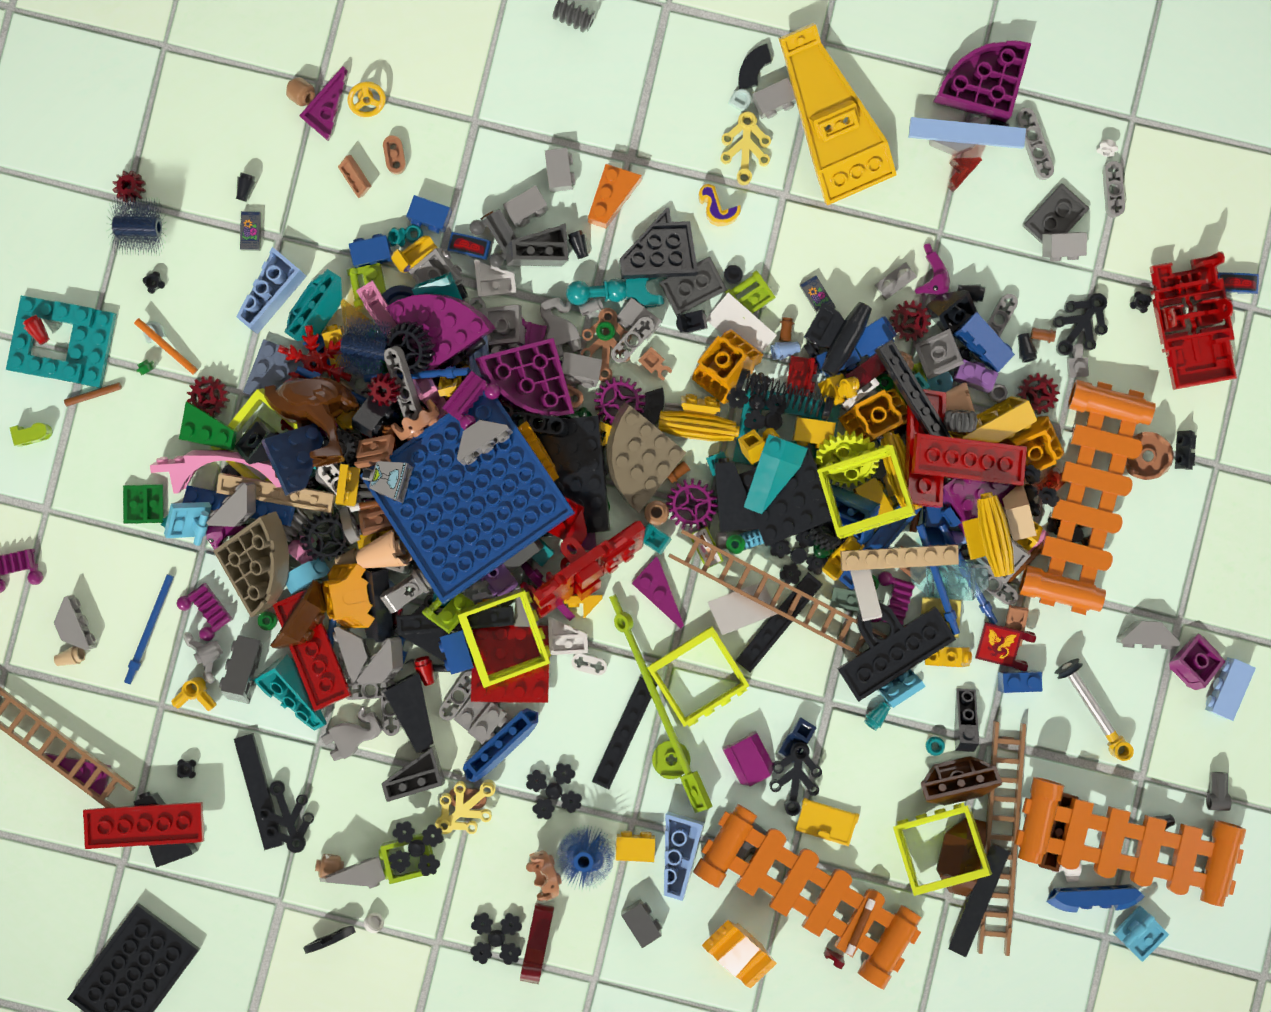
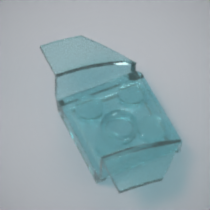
M959 561V565L938 566L949 599L973 601L989 587L988 568H975L973 561ZM930 566L910 567L911 582L928 597L940 598Z

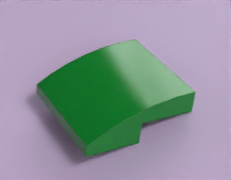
M123 485V524L163 522V485Z

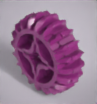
M620 376V382H616V378L612 377V384L605 380L607 387L599 386L603 392L596 391L595 394L600 396V399L595 398L594 402L600 403V405L594 408L595 410L601 409V412L597 414L600 417L605 415L602 420L603 423L609 419V425L612 426L615 418L605 409L615 408L618 411L620 409L618 404H614V401H617V393L621 400H625L626 404L636 401L634 409L639 413L644 412L639 406H645V402L640 401V399L645 398V395H638L642 391L641 387L636 390L634 389L637 382L629 385L630 378H627L626 383H624L623 376ZM619 387L630 390L634 396H623ZM611 389H614V398L604 403L606 394Z
M685 479L683 480V487L678 482L676 483V486L679 488L678 490L671 488V491L675 493L674 496L667 495V498L672 499V502H666L667 506H672L671 509H668L669 513H674L670 520L676 517L678 519L675 522L676 526L680 521L683 522L682 529H685L686 524H689V530H692L693 524H695L698 530L700 529V522L703 526H707L705 519L713 520L709 516L710 513L716 514V511L711 510V508L718 506L716 503L712 504V500H716L717 497H710L709 494L713 493L714 490L711 489L707 492L705 490L708 487L707 483L703 488L700 486L702 480H699L697 485H694V479H691L688 485ZM690 489L699 490L706 498H694ZM685 490V503L676 506L677 496ZM688 495H690V499H693V501H701V503L694 506V513L690 508H682V506L689 503ZM707 503V510L699 519L697 508ZM688 510L693 521L682 518L678 511Z

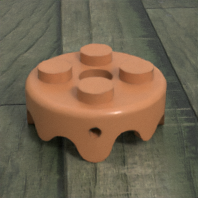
M431 399L426 401L429 410L421 406L422 411L419 412L418 419L412 420L409 417H405L402 420L403 429L396 423L391 424L393 431L400 440L407 439L409 441L413 437L419 436L426 427H430L439 420L437 416L440 414V411Z
M1141 432L1133 436V439L1142 442L1143 447L1138 458H1127L1125 465L1127 472L1131 476L1143 480L1157 479L1168 472L1174 458L1170 442L1164 436L1154 432ZM1147 450L1152 451L1154 454L1153 459L1149 462L1143 458Z
M544 850L530 854L531 861L527 863L526 869L529 872H535L534 885L541 887L542 892L537 894V900L548 901L558 897L559 885L562 884L559 873L555 871L553 856L551 854L548 855Z

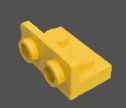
M340 464L335 504L356 506L360 468Z

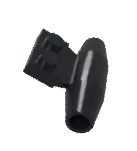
M858 302L844 320L839 311L825 303L821 304L804 338L819 347H829L821 368L826 374L835 377L852 355L868 323L872 311L869 305Z

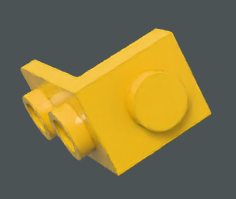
M337 324L326 326V330L322 332V337L327 349L331 340L335 344L343 337V325L342 328L337 326ZM341 354L340 356L333 355L335 359L329 358L331 365L336 364L335 368L339 367L340 362H342Z
M944 647L925 659V665L968 667L972 661V653L970 652V647Z

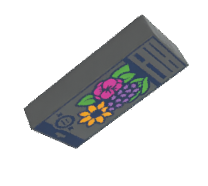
M241 211L240 250L260 251L261 212Z
M816 275L800 284L801 290L815 313L818 312L822 303L834 309L836 308Z

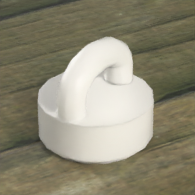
M371 913L364 919V927L369 933L375 934L384 926V919L378 913Z

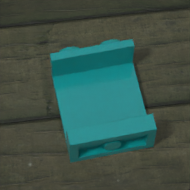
M451 272L418 283L412 288L414 295L441 294L462 300Z

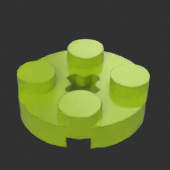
M666 740L658 744L654 750L652 764L657 773L663 778L677 779L684 772L678 758L677 761L673 762V765L666 761L670 754L677 758L670 740ZM680 743L684 755L687 759V762L690 766V753L687 750L686 746Z

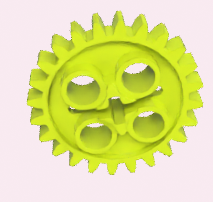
M847 431L844 432V435L837 432V437L830 435V441L824 439L823 445L819 444V450L816 451V464L818 469H821L826 463L836 464L841 462L840 459L851 456L854 458L859 456L860 452L866 450L872 452L878 450V448H875L874 442L870 443L869 437L863 439V433L856 436L855 431L851 435H848ZM879 460L828 476L829 480L832 479V485L839 482L840 487L844 483L847 484V487H850L851 483L858 486V481L864 484L865 478L871 479V474L876 473V468L879 467Z

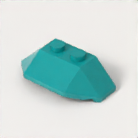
M327 269L323 274L313 279L289 312L287 327L284 333L296 341L303 340L302 335L307 336L305 326L312 325L313 335L321 334L342 303L341 277Z

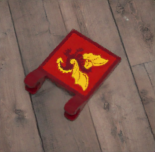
M984 622L975 659L1026 672L1028 664L1024 660H1016L1021 639L1035 643L1036 635L1034 632Z

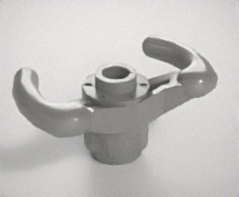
M185 632L183 637L186 645L195 650L196 653L193 656L198 665L203 664V677L206 682L212 684L214 682L212 673L213 662L221 658L220 655L223 654L219 643L216 640L203 644L193 640L190 632Z

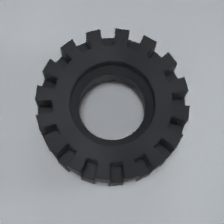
M337 431L338 440L343 441L347 449L343 454L344 461L335 463L334 465L336 466L349 464L355 460L358 448L356 442L358 441L348 431ZM328 437L323 438L324 441L321 448L328 445Z
M832 520L811 528L809 531V535H812L811 541L815 540L814 544L816 546L819 544L820 549L825 547L826 551H829L830 548L834 550L845 540V538L840 539L837 537ZM822 527L831 529L834 537L827 536L823 532Z

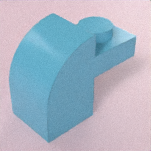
M318 558L308 561L288 572L286 586L289 592L293 594L309 586L313 580L317 581L327 576L330 570L325 560L321 562Z

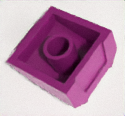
M1198 633L1172 658L1169 666L1170 670L1186 684V687L1199 690L1206 688L1223 666L1225 660L1209 641Z
M757 731L722 748L740 784L751 787L772 775L773 762Z

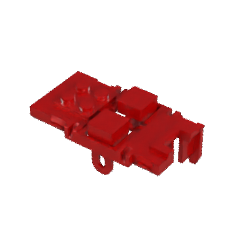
M1222 251L1208 257L1191 259L1192 270L1172 273V262L1149 267L1150 273H1152V285H1154L1151 295L1155 296L1152 302L1160 344H1164L1162 353L1168 355L1166 358L1168 368H1170L1169 373L1173 390L1237 379L1233 358L1234 352L1230 342L1234 340L1231 322L1233 305L1226 296L1223 278L1218 279L1217 266L1225 262V256ZM1193 296H1194V301L1203 300V299H1208V298H1214V299L1204 300V301H1201V302H1199V303H1196V304L1192 305V303H1191L1189 297H1193ZM1182 298H1185L1188 305L1187 314H1183L1182 307H1184V304H1181ZM1169 305H1175V306H1170V307H1165V308L1160 309V307L1169 306ZM1185 319H1190L1192 335H1188V331L1165 335L1166 333L1186 329ZM1225 321L1224 325L1200 329V333L1196 334V327L1200 328L1205 326L1216 325Z
M635 521L589 552H586L575 538L564 539L560 545L561 552L565 556L560 562L561 571L554 576L550 571L547 572L546 582H542V585L536 590L526 582L520 584V587L525 592H529L533 601L529 604L536 610L539 619L546 616L559 605H562L564 600H569L575 594H577L581 601L601 588L600 577L606 573L611 574L619 568L618 565L622 562L627 563L632 560L634 554L641 550L643 546L645 526L641 521ZM569 544L574 546L577 551L576 554H571L567 549Z

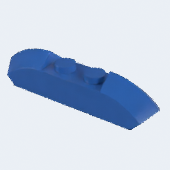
M526 708L506 724L464 764L463 771L466 780L475 782L501 763L535 729L538 724L539 712Z
M1131 884L1053 888L1046 902L1059 910L1077 913L1079 907L1081 909H1092V906H1100V908L1108 909L1112 908V905H1114L1117 911L1134 906L1145 896Z

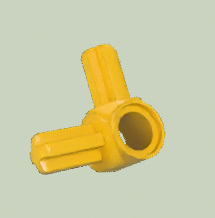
M194 677L185 682L181 687V692L171 701L172 705L178 709L189 699H197L207 711L215 708L217 703L206 692L208 688L202 677ZM192 683L196 685L197 691L192 688Z

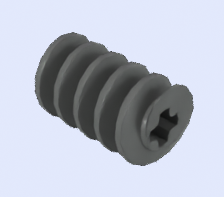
M558 0L552 17L554 20L559 18L561 23L566 21L567 26L573 24L574 29L580 27V31L584 33L586 30L587 32L590 30L596 11L589 15V8L581 11L582 5L580 4L575 8V1L568 5V0L563 2Z

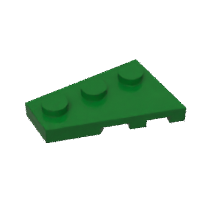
M186 401L179 439L234 450L238 431L210 416L204 410L197 408L191 402Z

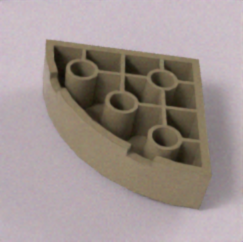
M623 403L615 415L610 436H608L607 463L610 476L619 494L626 503L640 513L687 452L633 407Z
M275 511L259 517L213 551L251 618L270 609L281 596L287 582L289 572L288 543L282 522Z

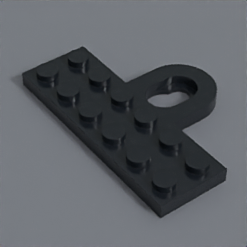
M879 602L882 613L881 619L888 622L890 626L888 636L883 639H878L873 635L871 620L863 621L861 612H858L856 625L869 648L837 668L858 702L956 640L935 606L902 626L892 609Z

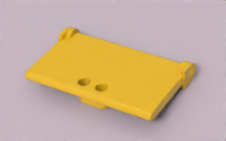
M804 797L795 831L849 846L860 814L811 801Z

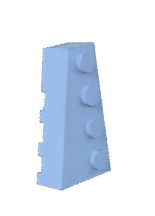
M273 247L269 252L270 255L267 261H264L261 267L262 271L258 279H255L250 294L247 295L236 316L257 334L307 277Z
M668 811L665 814L664 896L683 901L705 822Z

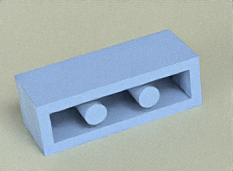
M1227 657L1221 667L1220 676L1214 681V690L1206 700L1205 710L1227 720L1234 721L1256 668L1235 658Z

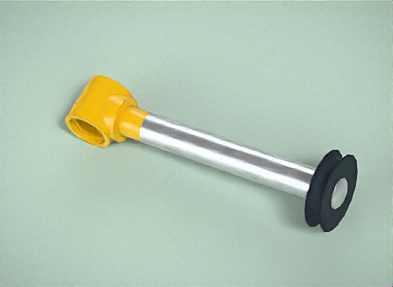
M1072 659L1061 665L1054 673L1059 675L1058 679L1066 677L1069 679L1109 741L1107 745L1109 746L1110 754L1121 761L1130 760L1134 754V749L1130 743L1125 741L1123 736L1117 734L1077 672L1083 665L1079 663L1080 659ZM1120 746H1124L1122 754H1118Z

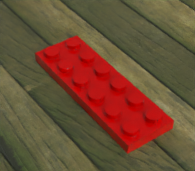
M923 389L938 416L944 422L946 392ZM907 406L905 480L913 505L941 508L943 507L944 477L911 473L914 434H925L909 406Z
M916 433L914 434L911 473L1024 486L1027 447Z
M306 590L273 604L281 627H283ZM323 622L319 625L317 624L313 630L315 633L309 641L289 647L314 711L352 696Z
M203 802L88 808L83 810L85 849L205 841Z

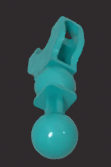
M613 278L608 282L604 280L601 286H588L583 281H573L566 289L567 299L574 305H583L589 298L604 297L605 302L608 299L612 302H620L625 298L626 300L633 298L645 308L660 307L664 304L663 296L650 294L646 289L647 281L658 278L625 279V281L620 278Z

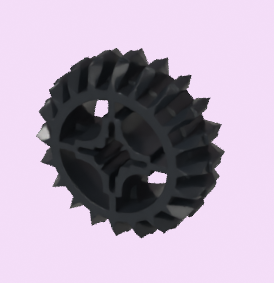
M406 321L397 324L390 330L391 333L387 335L389 339L387 340L388 348L398 346L403 350L410 374L423 372L431 366L430 363L434 360L432 356L436 353L432 350L435 344L431 343L433 337L428 336L429 330H424V325Z
M320 511L319 516L313 513L312 516L314 518L311 520L307 517L308 524L301 525L305 530L299 531V534L304 536L299 539L300 543H303L302 549L307 550L306 554L308 556L312 555L314 560L319 557L321 562H324L325 558L328 561H332V556L339 559L338 553L345 554L343 548H349L350 546L346 543L348 539L343 531L339 513L335 512L332 515V512H326L325 515L324 511ZM328 522L322 528H317L318 525ZM336 524L340 530L339 538L334 535ZM312 533L317 536L316 547H313L311 542ZM320 534H322V535H327V534H329L330 537H324V538H323ZM329 544H335L331 548L325 549Z

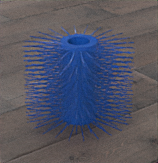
M588 828L585 833L584 830H577L573 835H569V839L565 837L566 840L564 841L563 839V844L561 841V848L559 844V852L561 853H558V850L556 852L557 856L562 858L555 863L559 864L563 861L562 864L565 866L563 869L561 868L566 874L563 880L567 876V879L570 878V884L573 878L575 881L580 871L579 887L582 881V888L584 884L586 886H593L594 884H590L589 881L591 883L597 880V876L602 875V878L605 879V875L602 873L605 872L606 876H608L607 873L611 870L609 865L611 864L613 868V861L610 860L612 859L611 856L615 857V853L610 851L613 849L605 842L608 834L604 838L600 832L596 838V832L591 843V829L588 836Z

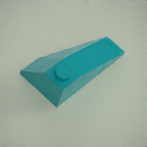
M769 434L744 507L763 514L779 492L800 469L808 448Z
M288 654L276 660L254 678L253 681L267 696L277 698L282 702L280 706L284 709L290 708L295 712L296 718L315 731L327 724L321 710L314 711L296 663Z

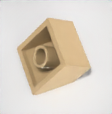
M1016 486L1002 499L1004 504L1002 509L1008 520L1007 524L1013 541L1037 536L1024 486Z

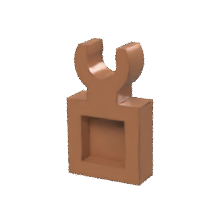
M652 347L638 360L651 374L656 370L659 379L662 381L665 380L661 374L662 371L666 370L668 373H672L670 367L662 365L665 359Z

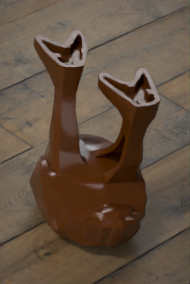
M317 376L309 379L294 378L293 380L286 381L278 389L276 385L265 386L264 398L270 407L283 419L297 424L298 428L315 423L318 428L321 427L325 431L329 443L325 447L310 452V458L314 459L313 467H322L344 461L342 448L337 438L335 418L342 412L349 413L360 407L357 398L345 385L329 378Z

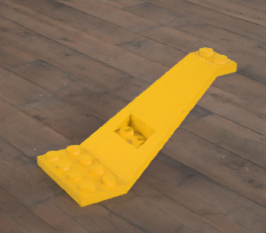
M812 23L778 38L825 204L828 206L896 176L887 139L822 45L816 24ZM848 117L847 122L843 123L844 118Z

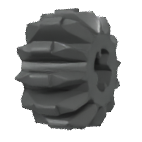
M955 409L945 412L943 423L947 431L966 433L976 430L978 419L974 411Z

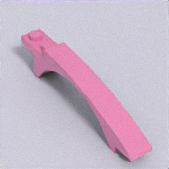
M373 281L356 290L365 308L375 322H377V325H382V327L390 326L388 331L397 325L386 309L389 305ZM434 378L412 379L420 400L427 406L426 401L431 399L439 409L438 419L448 414L442 408L447 401L444 396L440 397Z
M192 450L183 456L174 457V459H168V457L157 458L156 462L150 465L151 473L169 472L174 494L186 489L191 478L201 466L215 461H235L246 464L264 474L276 487H281L278 478H275V471L272 469L270 460L248 464L239 452Z

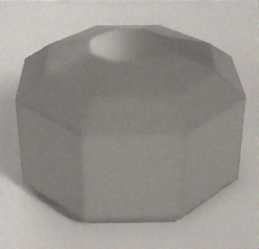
M995 384L993 390L987 395L991 401L999 403L1007 398L1008 391L1005 385Z
M717 532L715 536L716 546L720 549H727V532Z

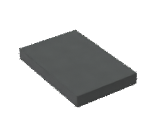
M1061 183L1024 223L1023 227L1042 244L1043 234L1068 233L1090 208Z
M710 256L697 262V276L668 277L659 282L676 317L677 314H683L727 290Z

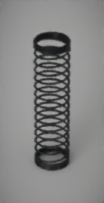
M742 368L735 391L741 392L747 378L744 394H746L754 377L750 396L753 395L760 379L756 398L759 397L765 383L762 400H764L772 382L768 402H770L778 384L774 404H776L784 386L780 401L781 406L790 387L786 408L796 389L792 410L802 391L798 412L808 393L804 413H806L814 394L810 415H812L820 396L816 417L826 398L822 419L828 420L835 397L825 395L822 399V393H819L816 398V391H813L810 396V389L804 394V387L800 389L797 395L798 385L792 391V383L786 389V381L780 387V379L777 380L773 388L774 377L771 378L767 386L768 375L764 378L761 385L762 373L758 376L755 383L756 372L753 373L749 381L750 370Z

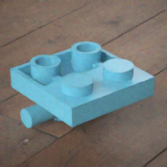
M171 503L164 530L165 537H195L193 544L200 546L208 528L206 522L211 510L210 503Z
M910 669L878 689V691L886 700L887 705L894 708L926 686Z
M1140 905L1113 932L1142 962L1169 936L1155 918Z

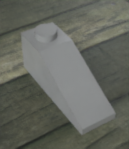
M370 857L323 876L319 880L325 883L367 886L371 889L379 886L380 882L385 880V875L379 857Z

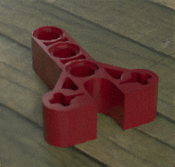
M535 903L520 974V981L539 985L554 906Z

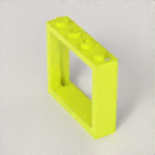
M264 388L257 389L228 426L239 432L262 402L270 407L264 398ZM285 420L294 429L298 428L297 424ZM214 446L210 447L212 450H227ZM226 461L243 477L261 480L243 463Z
M881 445L878 447V450L872 452L866 450L860 452L859 456L854 458L851 456L840 459L841 462L826 463L825 466L817 470L837 537L840 539L916 515L897 451L893 445ZM891 456L906 506L843 526L828 476Z
M523 588L456 612L484 688L550 664L548 658L551 657L548 645L544 647L542 639H545L542 628L537 627L536 621H539L536 610H532L529 604L533 602L529 592H525ZM520 597L540 656L487 675L467 616Z
M713 626L647 666L684 727L695 725L699 722V717L711 715L715 712V707L718 705L725 706L731 702V697L736 694L741 696L744 692L748 691L747 687H749L748 682ZM712 637L740 683L685 717L657 670Z
M963 802L953 805V810L938 809L934 811L935 815L927 817V814L924 813L915 816L916 820L909 822L907 818L897 821L898 825L893 826L914 896L992 875L970 805L965 806ZM965 813L983 868L920 885L903 830Z

